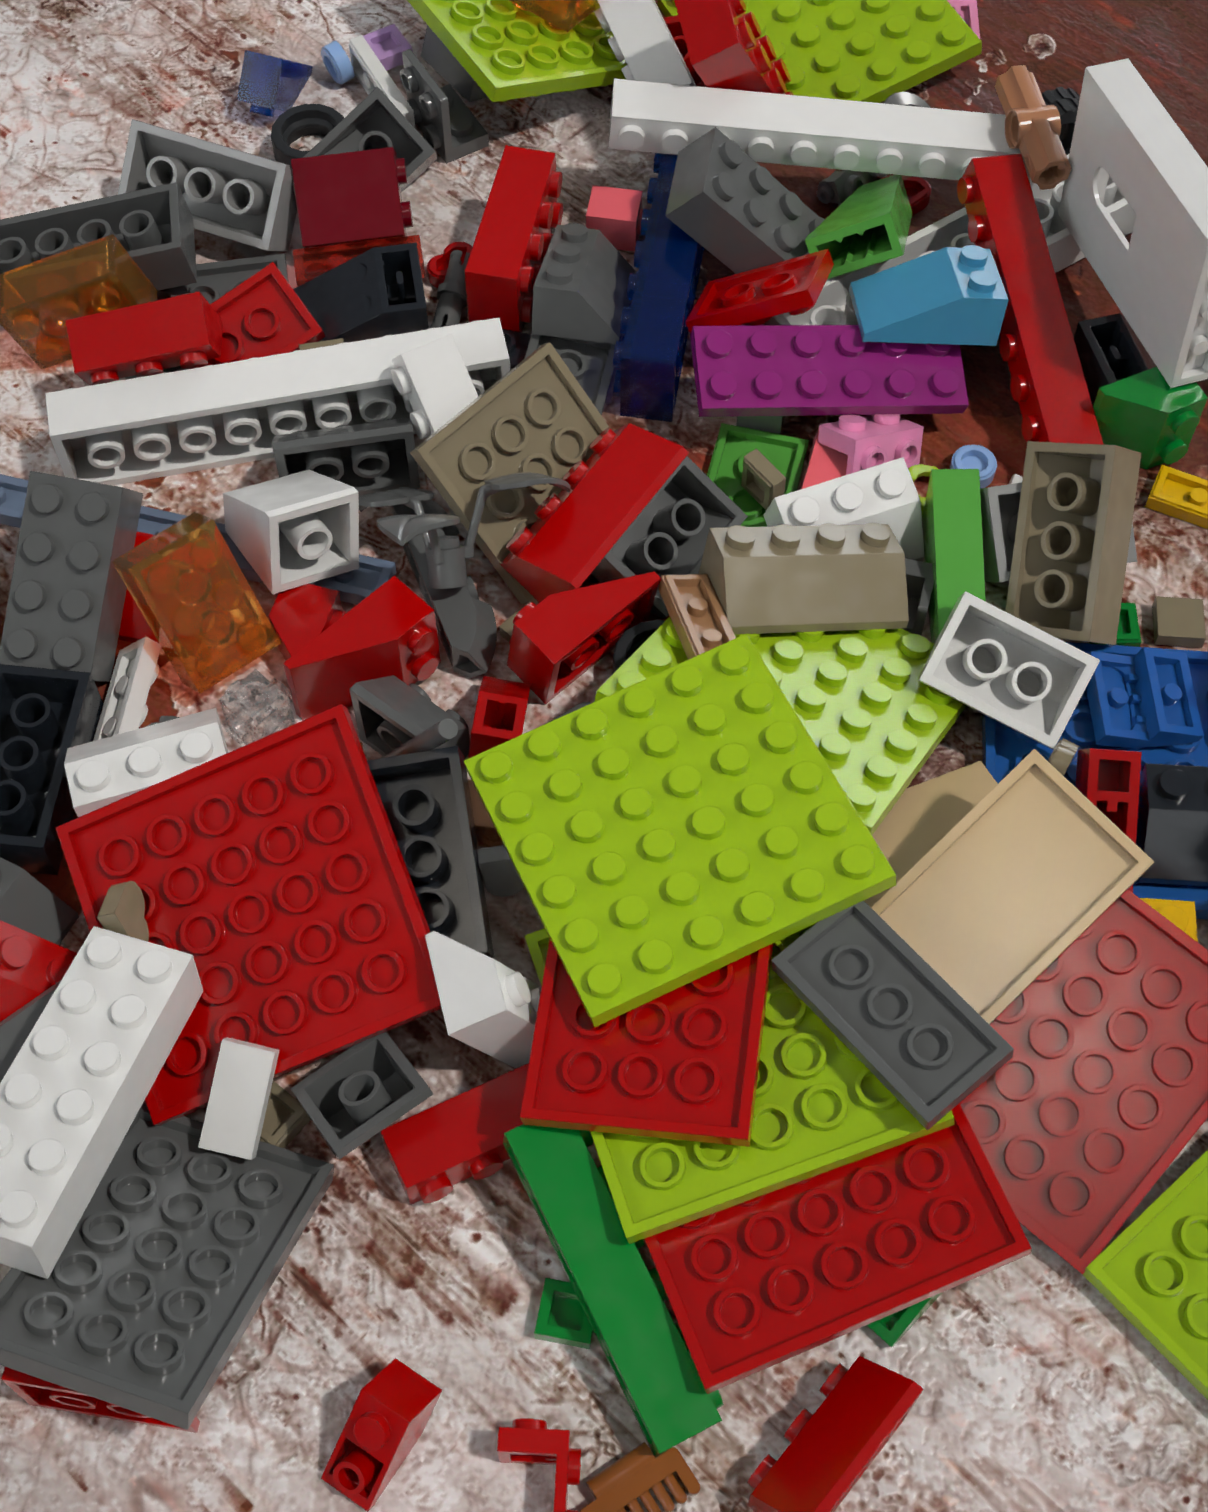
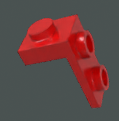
M531 1418L513 1420L512 1427H499L497 1452L500 1463L556 1465L553 1512H578V1510L567 1509L568 1485L580 1486L581 1448H570V1430L547 1429L546 1421Z

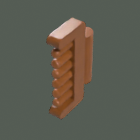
M643 1442L586 1481V1485L595 1500L582 1508L580 1512H627L625 1510L626 1506L630 1512H644L637 1501L638 1498H640L648 1512H662L649 1490L653 1491L666 1512H672L675 1504L662 1485V1481H664L677 1503L683 1504L687 1500V1495L673 1475L674 1473L690 1496H696L701 1487L677 1448L672 1447L655 1458L648 1445Z

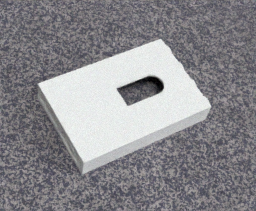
M1128 58L1086 67L1068 159L1072 169L1068 179L1064 181L1058 215L1170 388L1208 379V167ZM1109 176L1136 214L1130 244L1103 205Z

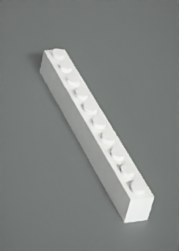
M614 79L608 149L678 155L679 151L716 127L730 140L735 141L755 162L959 180L972 158L1021 154L1019 149L1009 148L1006 142V115L625 79ZM1026 168V172H1027V175H1028V179H1029V182H1030V186L1033 187L1034 183H1032L1031 178H1030L1029 173H1028L1027 168Z

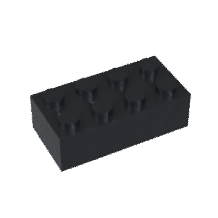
M0 664V857L23 868L26 872L58 875L63 850L55 827L71 821L75 811L64 767L67 748L94 740L103 706V701L90 672Z
M458 746L368 760L367 763L430 932L436 931L486 956L494 958L483 878L478 864V844L467 769L464 764L465 757Z

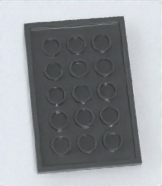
M143 1103L49 1278L46 1279L11 1268L1 1281L0 1365L188 1430L331 1185L334 1164L259 1141L256 1157L252 1160L199 1148L203 1122L183 1116L170 1120L163 1125H153L147 1104Z

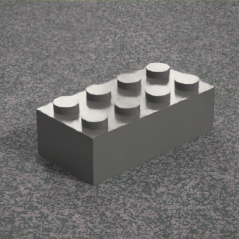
M715 127L678 152L665 216L734 273H742L809 254L805 239L825 219L815 214L795 193L790 192L777 181L765 167L760 166L748 156L735 141L730 140Z
M30 471L0 645V664L90 672L94 681H111L143 493L118 486Z

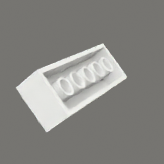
M93 926L0 1083V1264L46 1279L49 1278L203 993V987L192 954Z

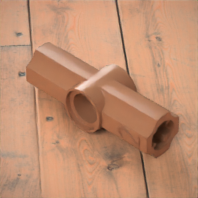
M1026 65L1011 66L1007 72L998 76L995 84L996 92L1006 115V142L1009 148L1020 150L1032 183H1036L1040 190L1053 189L1057 184L1068 179L1072 169L1059 138L1061 133L1059 110L1055 105L1045 104L1034 74L1027 70Z

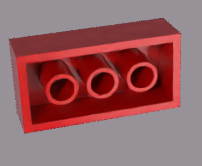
M674 0L691 64L707 87L794 95L792 91L787 92L785 84L791 82V78L783 59L776 60L775 50L767 35L760 37L762 33L758 21L752 11L747 14L745 13L746 6L743 0Z
M505 145L465 269L469 322L500 318L502 329L517 332L523 331L525 322H532L533 286L551 242L553 228L561 225L563 217V203L557 202V198H559L561 193L563 176L562 172L556 171V153Z

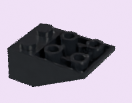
M417 242L371 248L293 289L325 334V337L318 342L343 338V342L349 343L386 335H397L429 329Z

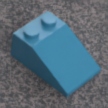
M966 245L962 248L945 247L851 282L849 287L863 342L996 346L1009 300L991 250L976 245Z

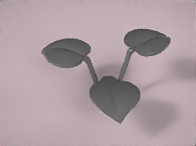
M513 473L484 480L485 485L479 489L464 545L459 544V536L438 537L436 529L460 524V517L448 514H425L421 500L434 499V493L429 490L397 488L359 496V511L362 512L367 507H384L399 504L413 509L416 515L403 514L377 519V527L400 546H404L412 538L422 534L426 547L429 588L448 589L467 585L465 558L474 557L475 538L486 499L490 495L507 489L539 484H550L571 493L568 482L540 473Z

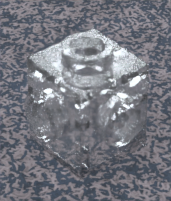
M255 669L244 679L232 683L224 696L219 699L225 717L222 725L230 737L237 743L250 744L296 724L290 704L293 701L292 695L279 680L274 678L269 681Z

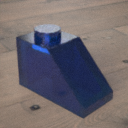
M245 50L237 100L250 103V112L274 117L275 110L287 111L292 108L311 76L313 66Z

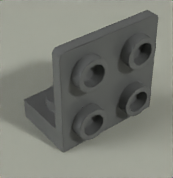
M411 49L403 51L404 69L400 70V78L406 90L407 102L414 111L415 125L417 124L421 129L423 137L434 150L436 149L446 164L488 147L489 138L487 131L453 87L448 84L440 88Z

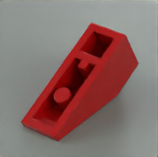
M1092 748L1078 749L1075 787L1136 844L1142 752ZM1133 885L1128 889V890H1130L1132 893H1133Z

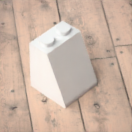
M305 470L223 493L225 531L272 594L359 569V492L355 487L312 470Z

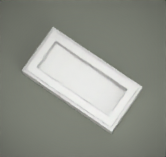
M229 1037L222 1039L199 1148L248 1160L256 1157L280 1050Z

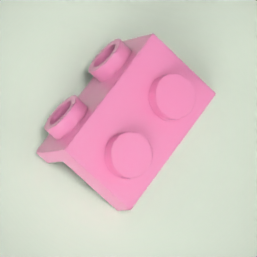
M876 414L863 417L858 415H842L837 422L819 425L818 442L848 455L846 475L904 457L907 467L910 468L920 463L924 426L901 418L900 414Z

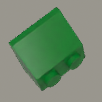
M1154 367L1100 387L1093 409L1103 444L1117 445L1140 452V468L1147 470L1163 463L1173 464L1184 457L1188 451L1195 429L1200 422V417L1208 397L1197 382L1170 388L1159 369Z

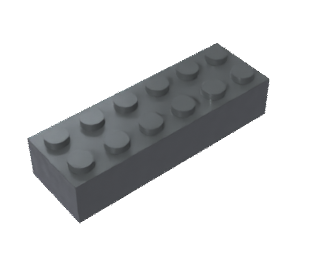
M177 182L0 220V324L197 283L193 217Z

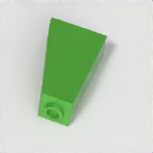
M893 175L860 186L806 237L805 242L809 254L825 249L829 250L834 266L827 279L904 255L912 218V209L902 176Z
M931 469L922 515L924 562L931 563L933 569L934 584L928 611L931 642L934 644L958 598L965 591L986 601L979 469Z

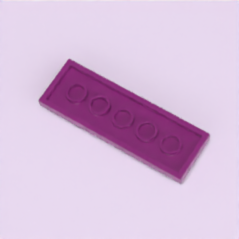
M858 325L693 326L690 334L699 417L964 413L969 405L960 345L863 342Z

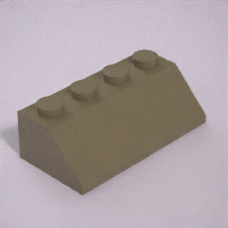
M1027 441L1005 612L1058 639L1116 645L1141 460L1140 452L1117 445Z
M826 523L818 526L780 524L768 527L734 525L731 527L709 528L699 574L708 575L734 634L907 628L909 614L905 553L888 524L835 525Z

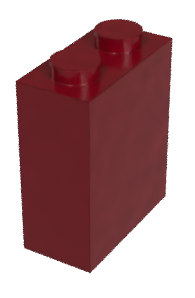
M393 147L291 159L302 245L307 251L407 239L406 228L413 227V217L410 201L402 202L400 187L402 184H408L406 164L404 158H397Z

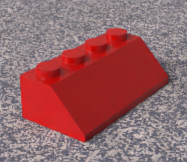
M631 423L615 431L610 427L605 429L590 445V448L594 451L585 463L582 460L577 462L563 477L562 480L570 484L571 493L562 490L558 496L553 493L538 506L534 512L538 517L537 521L530 529L524 527L512 537L506 545L510 553L500 565L539 603L550 594L579 588L689 454L683 446Z

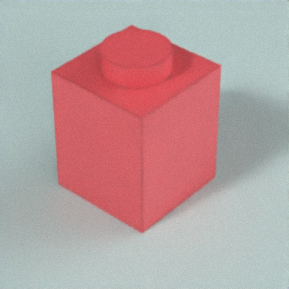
M593 185L586 213V227L588 229L600 230L617 250L636 252L639 235L647 234L649 223V209H642L643 191Z

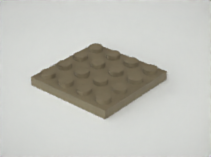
M548 342L536 349L411 451L410 454L454 514L460 517V522L468 531L479 489L485 485L484 480L522 472L540 473L563 479L565 474L577 462L582 460L585 463L594 453L590 445L609 426L553 345ZM550 484L507 489L490 495L486 499L475 538L479 548L521 604H525L527 601L530 602L534 597L500 564L510 553L506 545L512 537L524 527L530 529L537 521L538 517L534 512L538 506L551 494L555 493L558 496L563 490Z

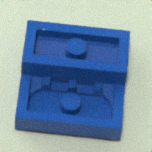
M1143 647L1134 657L1095 651L1088 653L1100 660L1086 687L1096 745L1156 747L1198 742L1204 737L1187 653Z

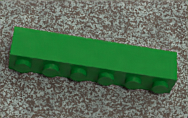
M522 1124L505 1132L503 1145L653 1455H658L722 1421L717 1411L718 1408L724 1405L719 1390L709 1394L705 1391L678 1321L673 1322L664 1304V1301L668 1300V1296L656 1267L648 1270L638 1249L644 1247L643 1239L631 1244L626 1239L602 1165L596 1167L587 1148L593 1145L590 1131Z

